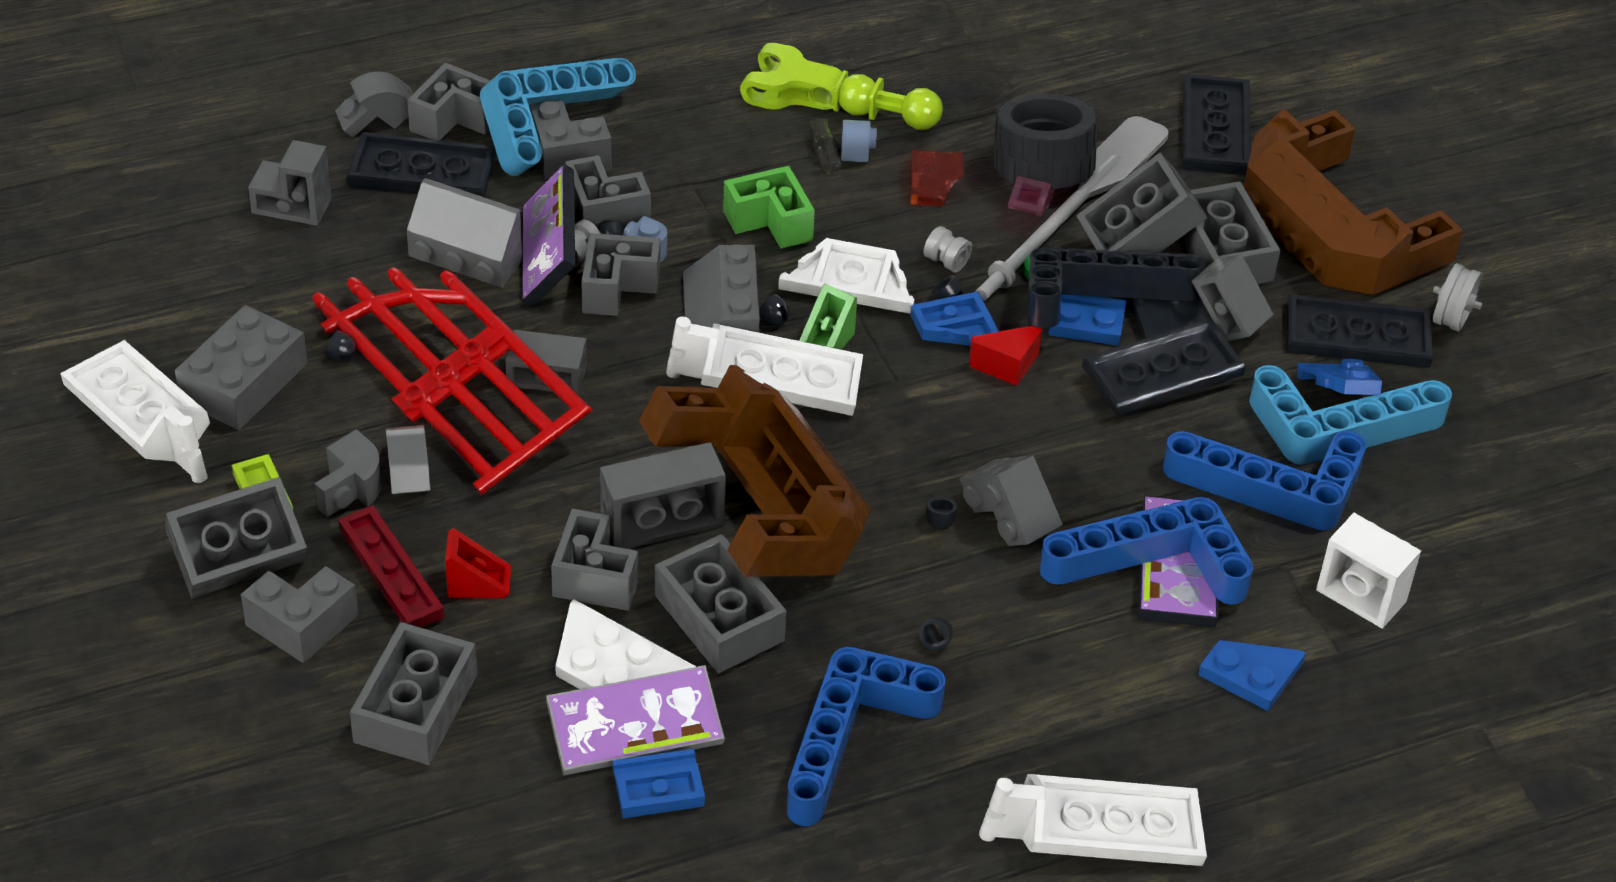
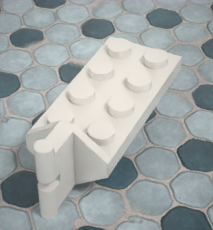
M687 317L677 318L672 339L673 347L670 350L666 374L669 377L678 378L681 374L702 379V385L718 388L730 365H737L745 370V374L762 384L765 382L777 389L793 404L853 416L863 354L714 323L713 328L691 324Z
M125 340L60 373L63 384L145 459L176 461L191 475L193 482L202 483L207 479L201 450L198 448V440L210 424L207 411Z
M1027 774L1023 785L1013 784L1008 778H1000L995 786L989 808L979 831L980 838L988 842L993 841L995 837L1022 839L1030 852L1194 866H1203L1207 857L1197 788Z

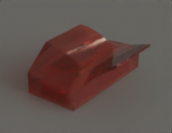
M910 149V205L945 206V198L949 189L963 177V152L943 153Z

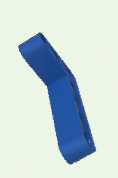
M1180 431L1171 434L1168 438L1162 469L1164 474L1172 480L1324 531L1330 530L1338 524L1359 476L1367 443L1356 432L1341 431L1337 433L1330 444L1317 475H1313L1189 432Z
M1196 497L1050 534L1043 542L1039 571L1043 579L1049 583L1065 584L1190 552L1216 598L1223 603L1238 604L1247 597L1253 564L1219 506L1209 498Z
M844 647L835 651L829 662L788 782L787 815L789 819L800 826L814 825L821 820L860 704L922 719L933 718L941 712L945 689V676L943 672L930 665L853 647Z

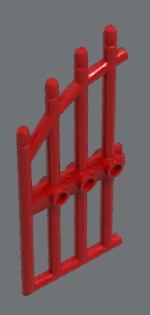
M392 267L387 271V276L400 291L375 296L359 279L351 277L347 280L348 288L361 302L340 311L326 295L317 292L312 297L314 304L328 318L320 323L323 331L329 336L339 329L354 338L356 348L400 392L392 398V401L408 420L410 419L414 423L419 418L424 417L481 476L473 483L475 489L481 495L592 412V408L459 280L454 273L448 270L443 271L440 274V278L443 284L450 290L417 288L399 269ZM413 303L458 350L440 361L388 308ZM434 303L466 305L487 328L474 338L469 339ZM372 312L429 371L415 382L410 383L352 322ZM511 350L570 410L552 422L494 362ZM479 373H483L541 432L523 445L464 385ZM450 395H454L511 455L493 468L438 412L435 406Z

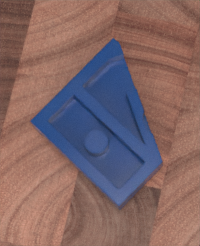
M978 292L911 305L910 316L922 340L971 346V337L999 332Z
M1343 359L1342 364L1298 363L1297 365L1298 379H1316V385L1331 388L1343 394L1381 395L1382 380L1372 369L1364 365L1362 360Z
M1219 640L1201 663L1198 675L1269 711L1304 663L1306 653L1295 649Z

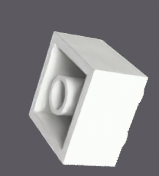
M1353 513L1329 539L1316 590L1383 629L1407 602L1421 550L1378 527L1373 522Z

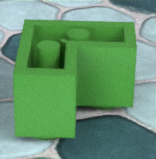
M789 166L724 181L723 212L735 234L768 226L780 249L813 241L815 210Z

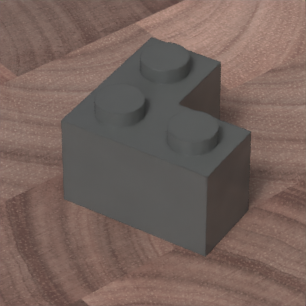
M445 62L407 99L410 131L431 140H441L456 124L486 135L490 130L481 104L480 91L491 80Z
M563 100L530 104V112L542 147V157L539 163L545 179H549L565 164V161L598 155L604 169H612L611 136L604 116L570 121Z
M293 140L281 163L263 160L248 187L251 213L318 226L332 199L326 146Z
M599 155L565 161V165L574 169V201L577 222L585 219L593 223L597 228L606 222H619L626 228L629 222L634 221L638 223L643 216L651 218V193L642 172L608 178Z
M589 233L582 277V313L618 316L622 291L657 294L660 276L661 238Z
M1034 455L995 459L959 478L963 486V496L966 503L972 508L974 513L994 512L997 519L998 532L1008 546L1028 545L1063 525Z
M571 509L551 565L552 597L567 600L575 599L578 602L629 611L638 584V551L610 546V515Z
M327 566L299 589H296L268 571L241 594L245 625L303 664L359 616L355 584Z

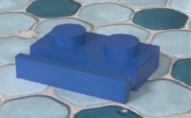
M1062 295L1060 322L1057 326L1049 328L1048 335L1119 346L1126 300L1098 296Z
M694 749L613 760V774L615 776L622 818L705 806V794Z

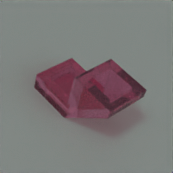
M1017 176L1008 202V208L1042 216L1051 205L1056 189L1052 190L1049 183Z

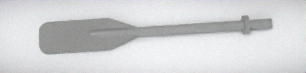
M1135 116L1125 120L1097 148L1096 168L1093 171V175L1080 183L1079 188L1005 262L995 261L989 267V278L975 291L979 293L982 300L986 301L999 287H1010L1016 279L1015 271L1025 262L1031 251L1038 249L1088 198L1112 189L1139 169L1167 141L1168 129L1143 117Z

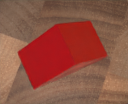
M1027 326L971 337L969 355L971 368L1017 386L1039 355L1042 328Z
M453 528L448 531L445 560L448 598L504 599L507 597L510 590L511 565Z

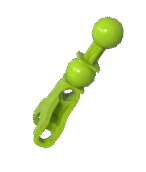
M767 43L763 46L758 54V62L762 72H750L740 85L741 95L747 103L765 109L776 110L790 105H802L821 110L832 108L833 111L838 112L840 107H842L844 111L853 116H864L869 113V120H874L879 109L902 114V118L907 125L916 130H928L935 126L941 120L943 112L941 99L928 88H916L906 96L883 91V78L879 77L875 83L873 79L864 74H852L848 77V71L843 70L842 72L836 67L806 60L797 48L778 43ZM770 56L775 57L779 62L773 61ZM752 87H756L766 91L757 92L754 89H752Z

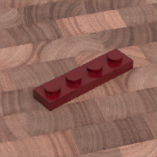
M373 505L338 519L340 532L402 623L422 628L445 618L444 607Z

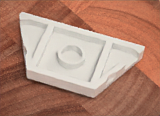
M826 238L816 246L812 253L806 254L798 261V268L790 274L784 272L779 277L780 290L819 296L825 283L857 297V304L909 314L911 305H914L913 296H909L906 288L907 280L903 271L899 268V259L894 250Z
M575 599L571 601L557 657L556 676L578 689L696 667Z

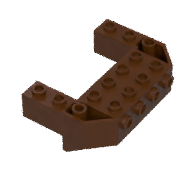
M1286 109L1280 111L1254 137L1244 189L1269 232L1306 267L1309 273L1313 274L1325 286L1374 295L1455 261L1463 230L1442 210L1407 224L1400 220L1388 207L1364 215L1319 172L1349 160L1356 129L1336 110H1332L1299 123Z
M730 365L718 388L657 386L639 419V423L654 445L660 447H689L711 442L712 446L719 450L727 465L743 484L746 492L750 494L762 511V514L746 515L727 549L745 577L837 575L859 539L871 507L800 411L777 389L765 382L763 384L745 374V370L737 365Z

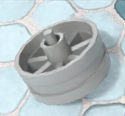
M1457 263L1453 266L1442 287L1435 286L1433 289V293L1438 294L1433 323L1441 326L1444 324L1449 326L1450 329L1460 332L1469 313L1474 308L1480 310L1483 303L1477 301L1482 272L1468 270L1465 266Z

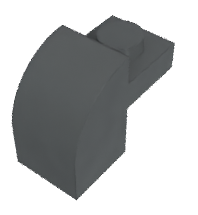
M370 72L350 82L354 94L335 110L343 131L352 138L377 116L395 129L409 117L407 99L413 95L410 86L390 73Z
M424 425L386 428L392 494L431 490Z
M356 429L326 447L329 475L315 483L318 510L326 517L348 507L356 499H359L368 507L376 500L381 491L382 481L378 450L368 438Z

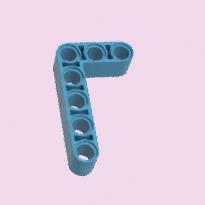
M611 58L510 70L495 76L481 89L480 100L502 169L511 176H519L538 163L542 157V147L530 112V104L563 100L564 104L615 97L635 81L636 71L634 66L624 58Z
M1266 365L1258 368L1255 372L1249 403L1283 455L1289 461L1303 465L1324 460L1334 436L1341 431H1353L1360 434L1367 443L1366 448L1437 429L1445 422L1452 392L1446 384L1432 380L1312 412L1287 374L1276 366Z

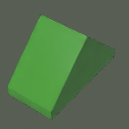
M824 283L799 341L842 350L855 334L857 297Z

